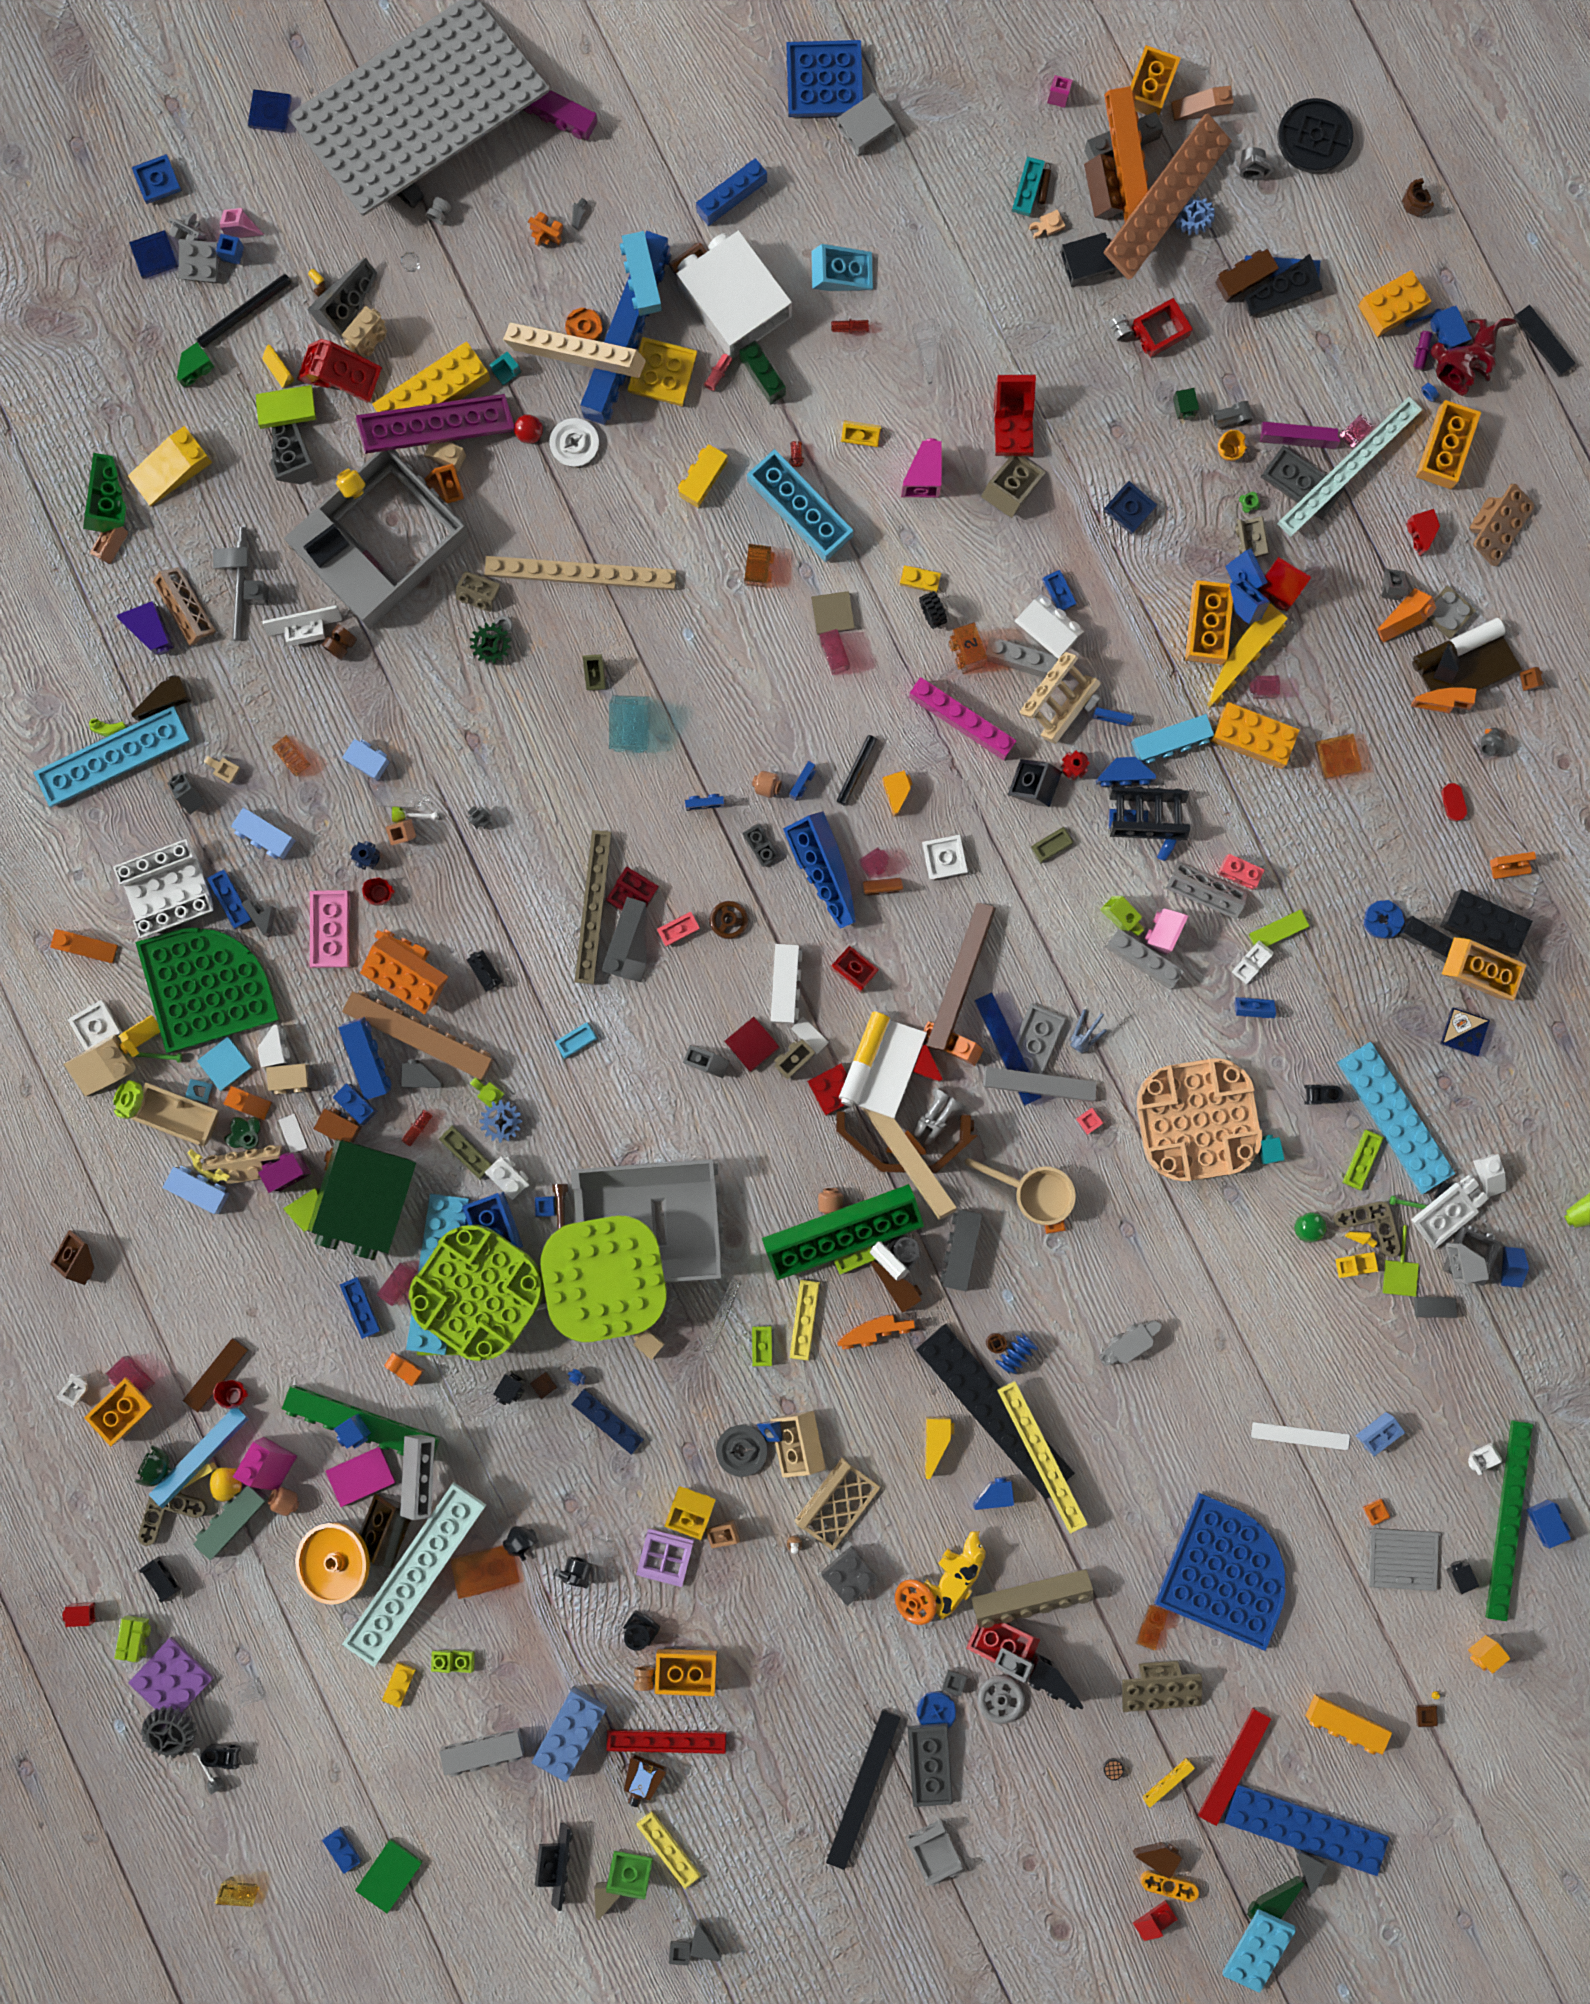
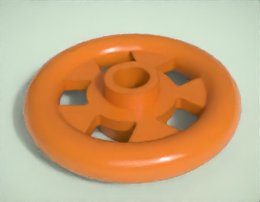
M914 1579L902 1581L895 1591V1604L902 1617L915 1625H925L931 1622L936 1614V1600L931 1590L924 1583ZM910 1587L916 1588V1592L911 1593ZM903 1594L907 1595L906 1601L902 1599ZM908 1608L914 1612L913 1615L907 1610ZM923 1609L927 1613L925 1616H922L920 1613Z

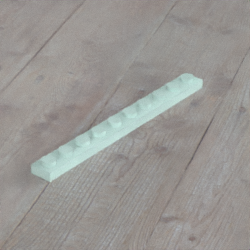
M1409 396L1277 524L1291 537L1423 409Z

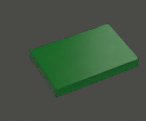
M390 1838L355 1891L388 1914L423 1861Z

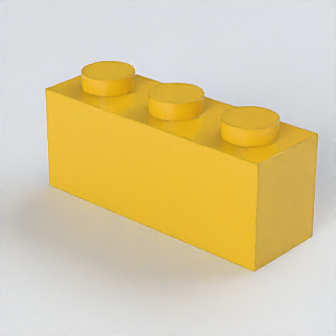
M710 444L700 450L698 461L690 466L688 470L689 475L686 480L682 479L677 488L679 490V497L697 508L700 507L728 463V455Z

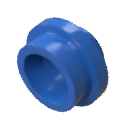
M573 1369L572 1372H568L570 1377L568 1380L576 1386L585 1384L586 1376L580 1371Z

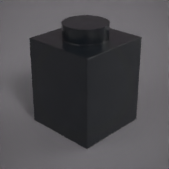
M1459 1560L1450 1564L1451 1567L1446 1569L1456 1592L1461 1595L1479 1587L1470 1564Z

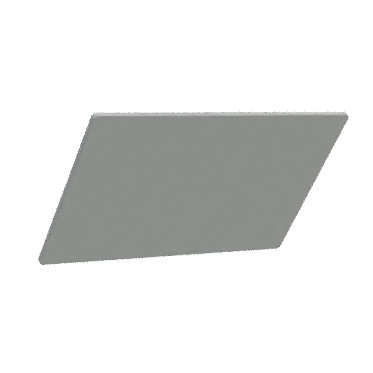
M459 0L291 112L288 118L358 212L365 216L547 94L549 87L479 0Z

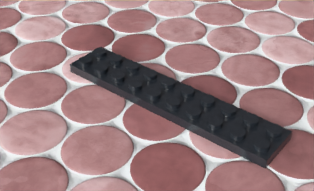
M944 1323L915 1350L1039 1493L1047 1499L1050 1494L997 1391L1000 1388L999 1385ZM1046 1441L1065 1481H1067L1075 1473Z

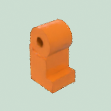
M392 1352L384 1365L410 1386H414L425 1371L395 1352Z

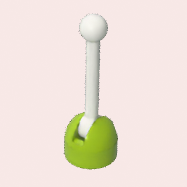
M392 807V822L403 821L405 817H422L437 820L439 814L437 812L432 814L406 813L400 807Z

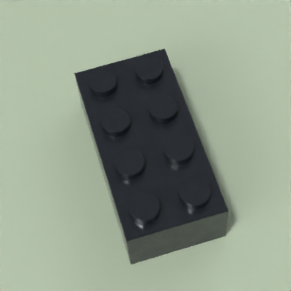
M1460 889L1454 892L1440 927L1513 958L1519 955L1533 921Z

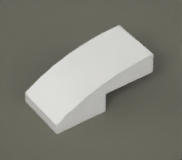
M1258 941L1232 970V973L1247 984L1274 952Z

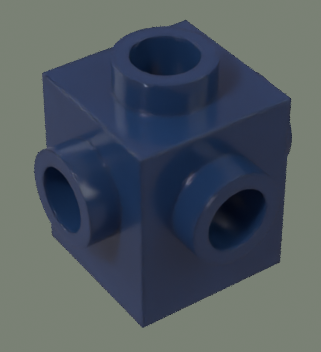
M358 841L357 845L353 846L350 855L356 867L366 870L367 867L373 870L374 866L378 864L380 851L375 848V844L368 841L364 843ZM364 851H366V856L362 857Z

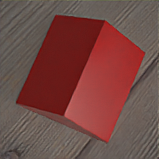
M850 945L830 968L859 993L879 971L878 968Z

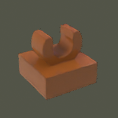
M1533 667L1519 673L1523 691H1529L1544 684L1541 677L1542 671H1540L1539 667Z

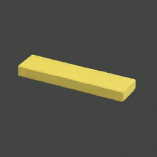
M800 1280L789 1358L809 1361L820 1282Z
M653 1811L636 1823V1826L684 1889L701 1877V1874Z

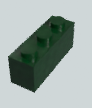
M755 340L739 350L740 360L769 404L786 395V386Z

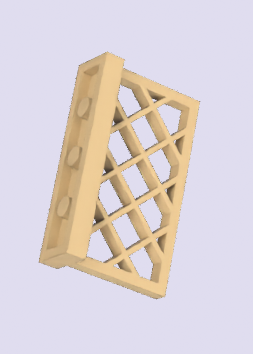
M841 1457L794 1521L798 1527L807 1531L834 1551L881 1487ZM850 1470L856 1474L857 1482L846 1483V1476ZM869 1483L874 1487L869 1494L862 1495V1484ZM858 1485L859 1495L848 1497L847 1487ZM844 1488L845 1498L834 1499L835 1490ZM859 1499L860 1507L857 1510L850 1511L849 1501ZM846 1501L847 1511L836 1513L835 1503ZM832 1503L833 1514L822 1515L823 1506ZM848 1515V1523L845 1526L838 1527L837 1517ZM834 1517L835 1527L824 1529L823 1519ZM820 1519L821 1530L813 1531L808 1527L813 1520ZM836 1531V1539L832 1544L826 1540L825 1532Z

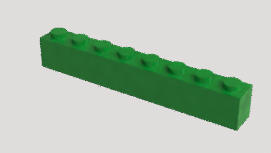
M296 1385L289 1387L282 1406V1410H285L287 1415L305 1417L304 1421L316 1424V1422L322 1423L323 1427L329 1430H334V1428L352 1416L359 1414L371 1432L367 1436L368 1441L365 1443L371 1444V1442H375L382 1449L390 1450L392 1448L398 1450L397 1454L402 1456L404 1455L405 1436L421 1434L435 1438L434 1455L441 1437Z

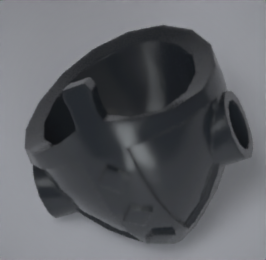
M514 1526L510 1529L507 1539L503 1541V1546L510 1556H519L521 1561H525L524 1553L539 1542L533 1529L528 1530L523 1527Z

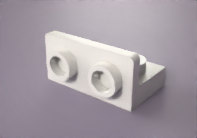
M501 1156L485 1173L513 1200L525 1187L529 1186V1177L522 1170L518 1172L514 1168L515 1163L509 1157L505 1159Z

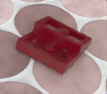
M626 866L607 896L606 902L622 911L626 898L630 897L645 902L647 908L659 886Z
M754 1016L724 1041L750 1073L780 1049L779 1045Z

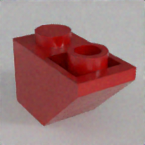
M1434 509L1412 515L1407 521L1408 532L1413 536V546L1418 551L1419 556L1424 555L1429 550L1440 528Z

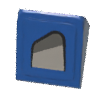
M780 1421L757 1424L767 1442L783 1441Z

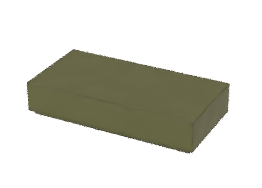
M1063 826L1032 845L1031 849L1039 862L1042 863L1074 842Z

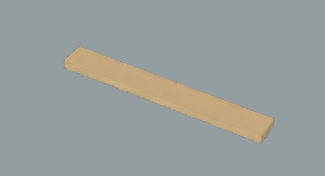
M862 1108L938 1219L940 1220L955 1212L957 1207L896 1120Z

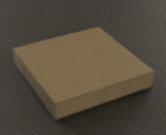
M849 591L811 597L817 635L855 630Z

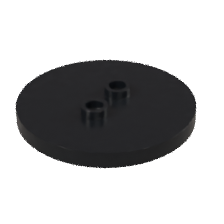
M1320 98L1305 99L1290 107L1284 114L1277 133L1278 146L1283 157L1293 167L1308 173H1323L1340 165L1348 155L1354 137L1352 123L1345 111L1337 104Z

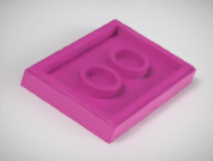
M380 1447L325 1471L340 1507L396 1482L384 1452Z

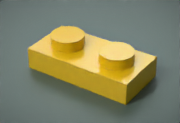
M904 565L900 585L928 592L935 591L937 593L941 573Z
M397 1662L382 1701L400 1708L416 1669Z

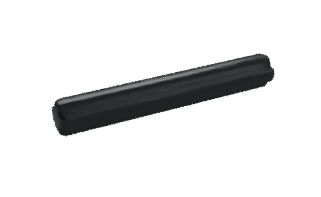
M872 735L867 736L837 798V803L843 806L847 804L877 741L876 737Z

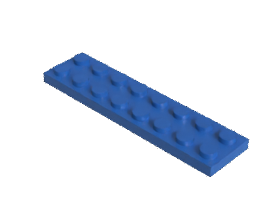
M1240 1784L1237 1785L1232 1795L1224 1823L1375 1876H1378L1389 1841V1837L1385 1834Z

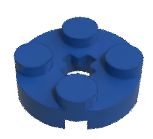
M1390 900L1377 901L1371 904L1365 911L1364 927L1375 938H1391L1398 934L1404 925L1401 909ZM1380 915L1387 916V924L1379 922L1381 919Z

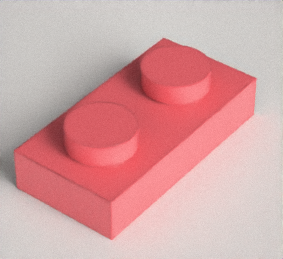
M692 912L657 929L666 947L700 930Z

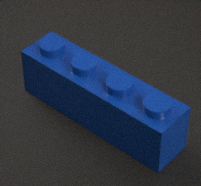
M754 158L696 202L697 213L707 226H710L767 183V171Z
M365 1017L339 1026L338 1029L364 1100L387 1094L391 1090L392 1084L389 1076L385 1074L384 1061L377 1052L378 1044L375 1039L373 1040L370 1033L372 1032L370 1023L366 1021Z

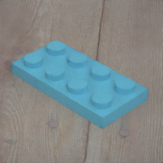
M1258 1909L1223 1969V1976L1260 1993L1296 1932L1295 1926Z

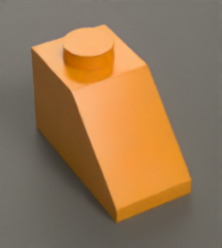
M905 770L882 778L893 816L898 815L910 792V786L913 785L910 775H906Z

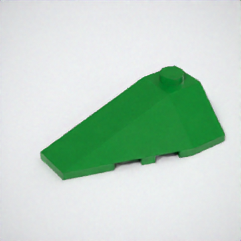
M93 452L83 529L103 533L124 526L126 505L123 501L113 456Z

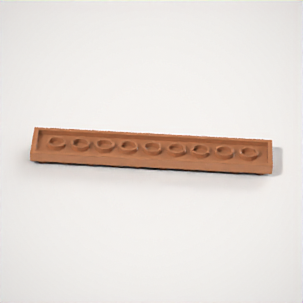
M1209 113L1201 118L1103 252L1128 280L1134 277L1232 142Z

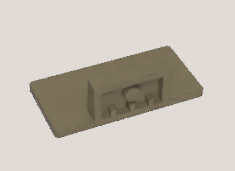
M1178 1661L1138 1664L1140 1678L1122 1680L1123 1712L1202 1705V1675L1200 1673L1182 1675Z

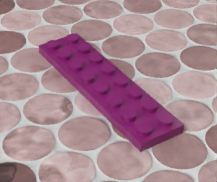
M505 394L356 415L355 418L365 454L514 432L515 429Z

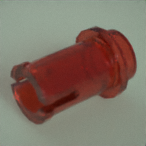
M792 441L790 443L791 458L789 462L793 467H800L804 462L802 442L798 441V445H796V441Z

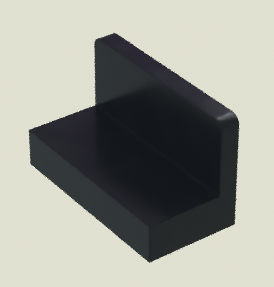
M332 524L304 545L303 548L320 568L350 544L336 525Z

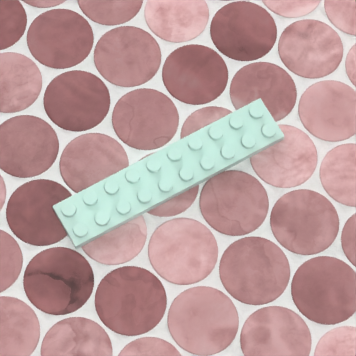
M453 1483L431 1514V1518L426 1521L342 1645L375 1667L486 1504L456 1483Z

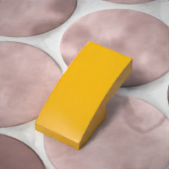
M1375 1252L1335 1259L1339 1278L1378 1272Z

